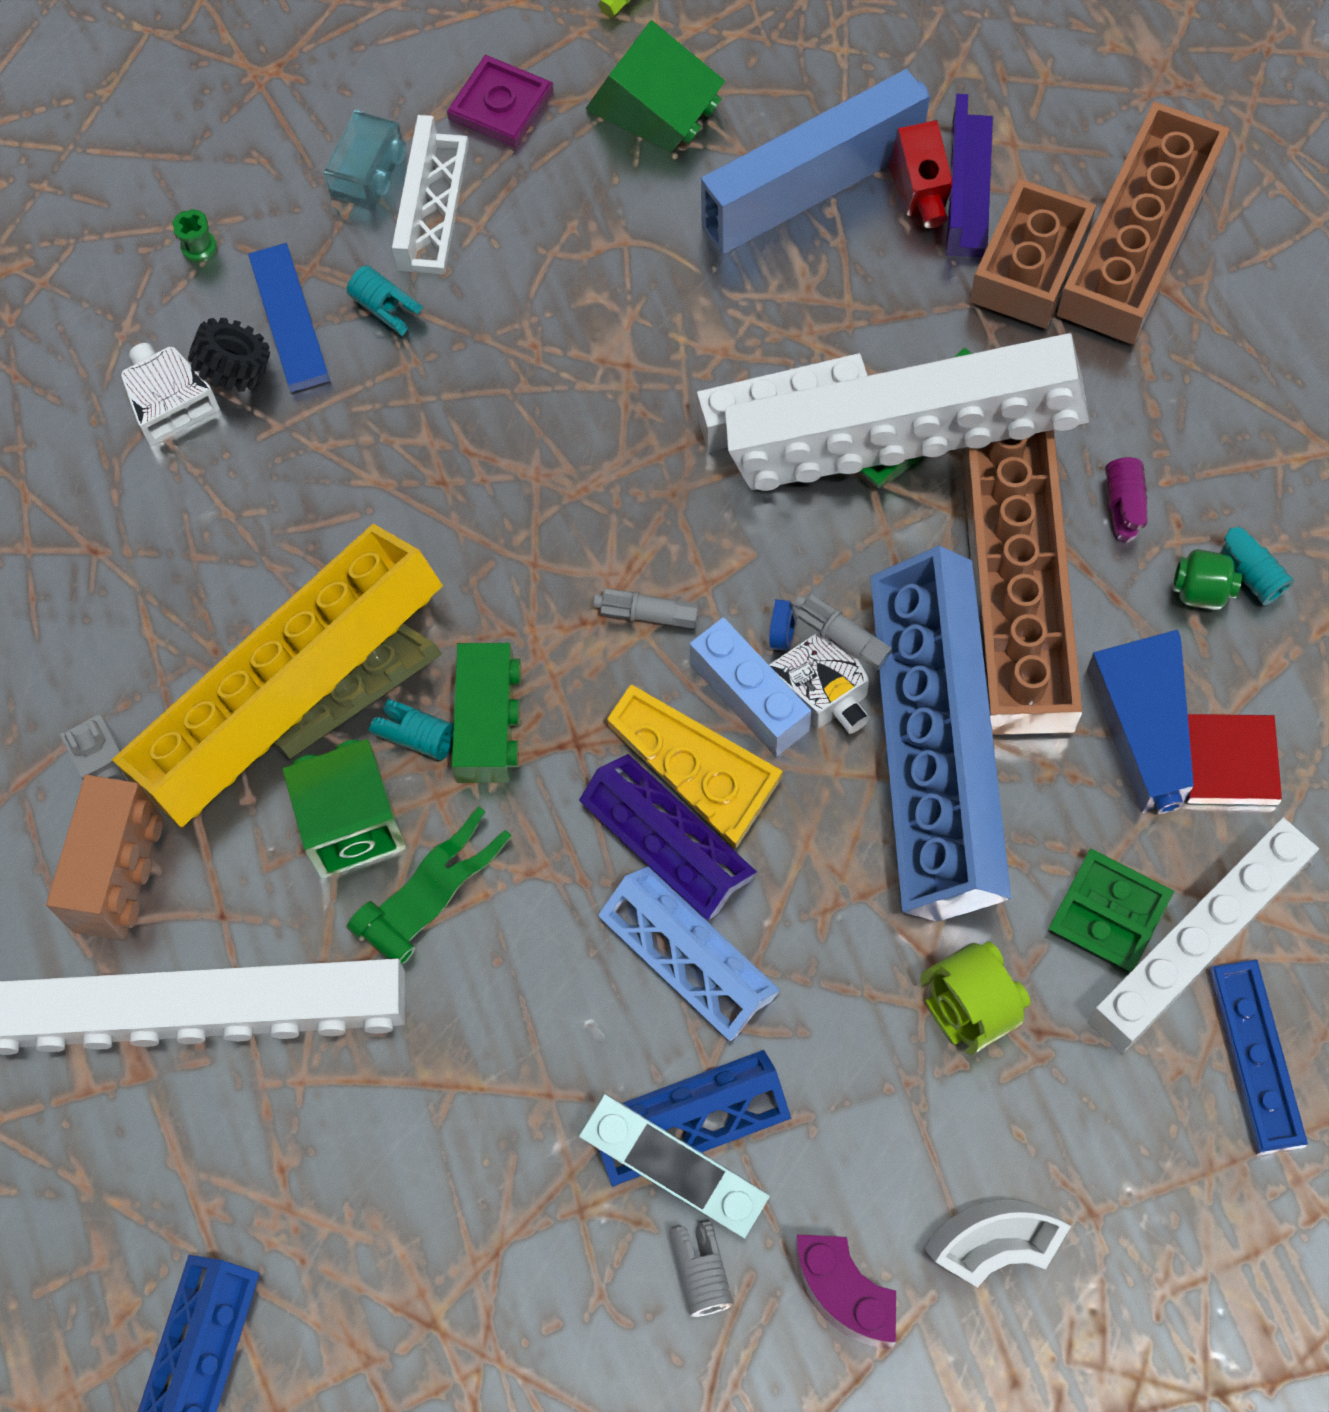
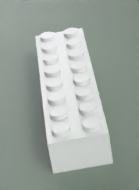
M1071 333L725 406L728 452L751 491H769L782 484L797 481L813 482L822 476L837 473L853 474L861 471L862 468L882 464L893 466L902 463L906 459L921 456L938 457L951 450L966 447L982 448L991 442L1010 438L1022 440L1033 436L1035 433L1050 430L1067 431L1080 424L1090 423L1083 378Z

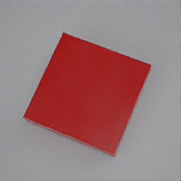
M1188 714L1194 786L1187 797V803L1279 805L1282 800L1275 715Z

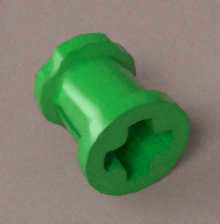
M195 209L180 212L174 218L172 225L176 238L181 241L180 249L183 256L188 261L194 263L209 260L217 250V243L214 236L209 232L206 215Z

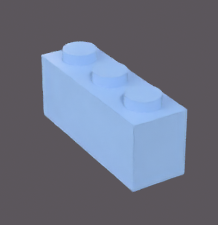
M724 617L690 642V665L775 757H778L810 731L811 709Z

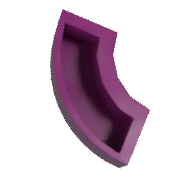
M797 1234L795 1249L799 1275L808 1297L820 1314L832 1326L856 1341L878 1348L892 1349L896 1343V1290L877 1286L860 1273L850 1257L847 1237Z

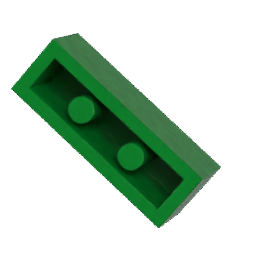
M457 643L452 769L457 783H510L511 767L519 766L518 740H512V726H520V700L513 699L514 685H521L522 666L520 658L514 659L510 643Z

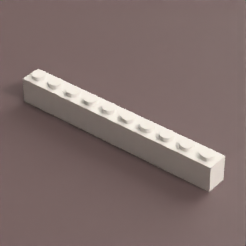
M399 959L0 981V1055L16 1054L19 1047L36 1046V1050L42 1052H60L65 1050V1045L83 1044L84 1048L100 1050L111 1048L112 1042L130 1041V1045L151 1047L158 1045L159 1039L177 1038V1042L182 1044H200L205 1042V1038L209 1036H224L223 1038L227 1041L239 1042L251 1040L252 1034L270 1033V1036L273 1038L291 1039L298 1037L299 1031L317 1030V1033L322 1036H339L345 1034L346 1029L364 1028L365 1032L379 1034L391 1032L393 1026L405 1025V970Z

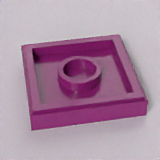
M485 54L448 108V120L517 148L553 93V82Z

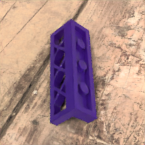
M956 93L952 120L950 153L952 188L948 198L946 256L982 258L988 247L993 116L968 115V94Z
M629 754L599 767L579 799L587 809L707 920L719 913L732 892L749 883L757 873L752 866ZM625 772L637 784L628 782L620 773ZM653 804L662 806L668 813L659 811ZM685 833L694 835L701 844L693 842ZM718 863L726 865L736 875L731 877Z

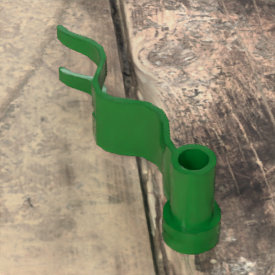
M479 806L455 835L437 845L427 854L411 879L398 892L388 898L380 907L372 901L364 904L351 917L346 928L360 941L366 939L386 959H399L401 965H403L415 951V947L409 941L445 909L457 889L469 877L483 870L496 857L512 835L504 830L475 856L446 868V864L468 843L486 812Z

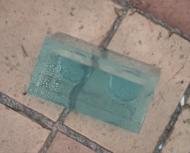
M354 111L324 171L330 197L371 209L375 208L380 196H384L389 189L391 173L395 165L400 164L405 155L406 143L402 140L398 122Z

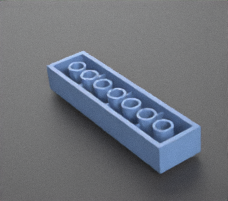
M939 545L870 576L876 638L892 648L889 658L879 669L902 912L936 922L1012 899L973 562Z

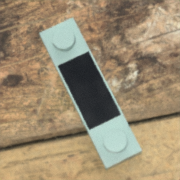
M604 1092L578 1133V1136L743 1238H746L770 1197L767 1192Z

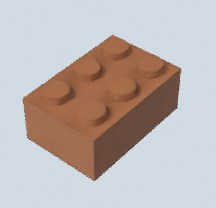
M1019 178L975 273L970 302L1047 329L1061 299L1066 282L1089 235L1096 204Z
M86 774L84 776L46 906L73 933L125 941L128 929L133 928L136 924L139 914V903L136 900L141 884L145 885L149 879L151 871L149 854L153 842L159 840L163 828V818L139 783Z

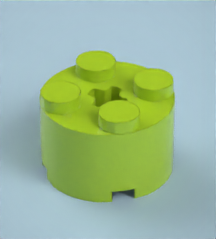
M990 941L982 945L978 943L968 944L924 970L920 978L921 987L927 984L930 986L933 996L925 1001L936 1023L954 1045L961 1041L966 1043L969 1047L964 1052L971 1055L1021 1026L1024 1022V1009L1031 1005L1028 992L1020 982H1013L1003 966L1004 960L1001 952Z

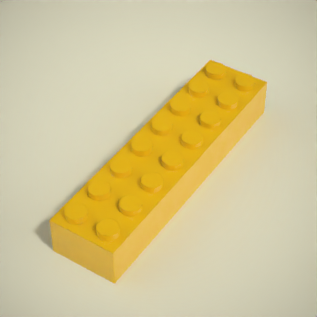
M373 523L111 760L131 782L139 783L156 807L182 828L191 819L198 816L204 807L224 788L234 783L237 776L252 762L264 755L270 746L290 727L296 725L303 718V715L318 701L330 694L336 685L355 667L361 665L368 655L384 640L395 634L411 615L419 608L425 606L431 597L443 587L442 583L419 549Z

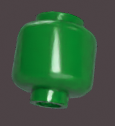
M1195 549L1188 554L1187 558L1180 557L1174 575L1173 591L1179 592L1180 601L1185 605L1214 611L1220 610L1226 605L1228 598H1237L1242 574L1234 572L1235 565L1231 556Z

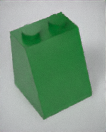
M650 20L606 78L586 109L590 113L672 152L681 141L688 145L702 127L696 122L700 115L704 114L708 118L722 100L717 95V92L725 83V80L654 21Z
M369 739L362 741L348 740L339 744L333 751L319 756L305 755L296 759L292 765L282 768L304 850L321 879L407 849Z

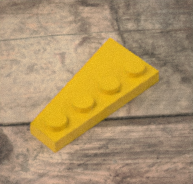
M632 684L607 718L608 726L735 849L783 777L781 769Z

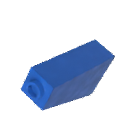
M1174 630L1093 652L1087 673L1141 812L1145 813L1157 809L1159 814H1164L1182 807L1194 784L1182 643L1179 631Z

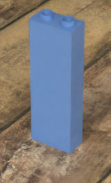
M905 69L701 177L702 228L724 255L887 167L890 163L898 128L926 122L928 103L930 101V95L923 82L916 81L912 74Z

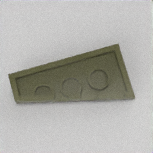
M403 623L395 634L384 640L368 655L361 665L355 667L344 677L330 694L318 701L303 715V718L296 725L290 727L272 746L289 759L293 758L434 661L442 653L434 642Z

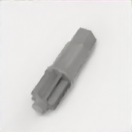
M605 588L603 595L595 594L593 607L601 608V616L627 619L633 622L641 620L695 629L699 603Z
M813 593L807 599L802 595L796 599L793 606L800 610L797 613V618L820 632L823 637H829L876 670H879L885 664L892 652L890 646L843 616V612L836 610Z

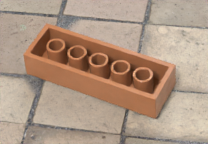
M1153 101L1066 282L1057 316L1135 345L1220 160L1230 128Z

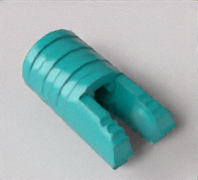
M368 265L359 268L347 285L348 296L401 336L406 333L408 327L401 319L390 314L396 308L399 301L411 313L419 314L424 307Z
M1240 526L1229 528L1227 535L1224 536L1223 553L1231 556L1236 568L1235 572L1242 574L1244 584L1259 598V601L1263 605L1272 603L1282 596L1293 585L1295 580L1279 564L1278 560L1270 554L1266 547H1261L1252 535H1248V531L1240 528Z
M388 699L384 704L383 710L387 717H390L395 722L375 717L368 728L373 735L440 761L448 756L453 747L454 723Z

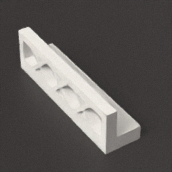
M417 115L392 251L397 271L445 275L469 140L468 136L437 134L433 116ZM437 147L457 149L456 156L444 164L435 156ZM444 177L451 186L436 197L429 187L432 183ZM438 209L445 219L430 230L423 223V219ZM429 243H432L438 249L437 261L416 259L417 251Z

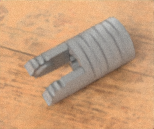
M709 1219L698 1221L697 1228H695L701 1255L698 1258H695L688 1229L685 1226H670L669 1230L692 1317L716 1313L734 1304L713 1225Z

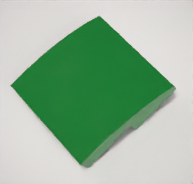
M1090 848L1048 929L1132 972L1143 955L1174 890Z

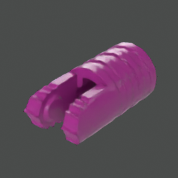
M1132 457L1115 459L1105 467L1108 503L1112 512L1113 526L1115 527L1113 530L1117 539L1125 544L1135 540L1140 533L1138 530L1144 528L1148 523V496L1146 494L1144 464L1140 459Z

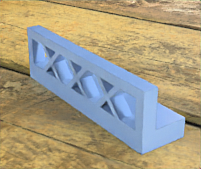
M649 866L626 875L598 914L617 935L729 1041L735 1039L754 1013L771 1003L780 991L772 981ZM625 898L637 909L639 925H629L616 913ZM651 932H662L670 940L672 956H661L654 949ZM695 963L703 971L705 987H694L687 980L685 964ZM718 995H728L742 1008V1011L733 1022L720 1012Z

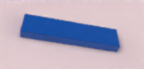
M287 243L249 253L248 256L290 392L330 381Z
M1258 959L1211 967L1208 972L1257 1155L1304 1148L1308 1145Z

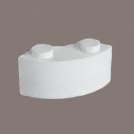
M996 1200L970 1207L949 1219L930 1238L924 1249L937 1264L978 1288L990 1273L1008 1264L1028 1263L1046 1270L1071 1226L1057 1213L1040 1205L1019 1200Z

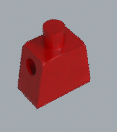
M934 120L898 128L889 166L905 214L907 216L921 214L924 227H938L948 220L945 207L952 188V177L938 121Z

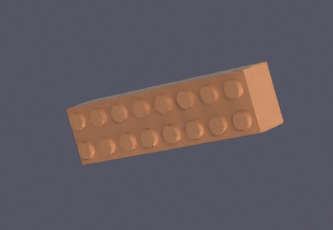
M1054 430L1035 433L1033 436L1022 440L1010 438L991 442L982 448H962L970 559L973 562L992 735L1074 733L1082 714Z

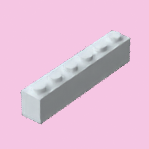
M1283 817L1096 1007L1088 1023L1123 1055L1307 866L1320 848Z

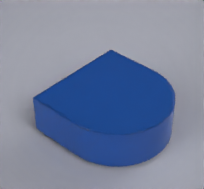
M775 599L769 635L771 649L787 651L792 645L797 617L791 601Z

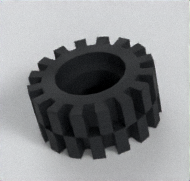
M220 317L219 322L215 318H210L207 323L203 321L197 329L188 356V362H192L190 367L193 371H200L199 377L202 380L210 378L212 379L210 385L217 387L219 383L223 384L224 390L232 391L233 386L236 387L238 392H245L246 387L249 390L255 388L256 384L258 385L270 357V351H268L270 348L269 344L263 342L264 337L260 333L253 335L254 328L249 325L245 329L240 327V321L234 320L233 324H230L227 318Z

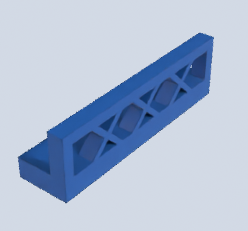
M765 1050L622 1103L664 1130L676 1127L686 1131L682 1141L700 1152L708 1151L791 1119L777 1071ZM771 1090L776 1108L760 1114L746 1110L753 1097ZM722 1110L731 1114L725 1127L711 1131L702 1127L708 1114ZM599 1149L612 1187L642 1176L626 1165L616 1168L613 1158Z
M188 1255L138 1412H217L260 1275L259 1272L220 1259ZM202 1269H205L206 1274L201 1289L196 1293ZM188 1323L189 1327L185 1339L181 1342L180 1337L183 1328ZM172 1373L169 1389L165 1392L164 1387L167 1378Z

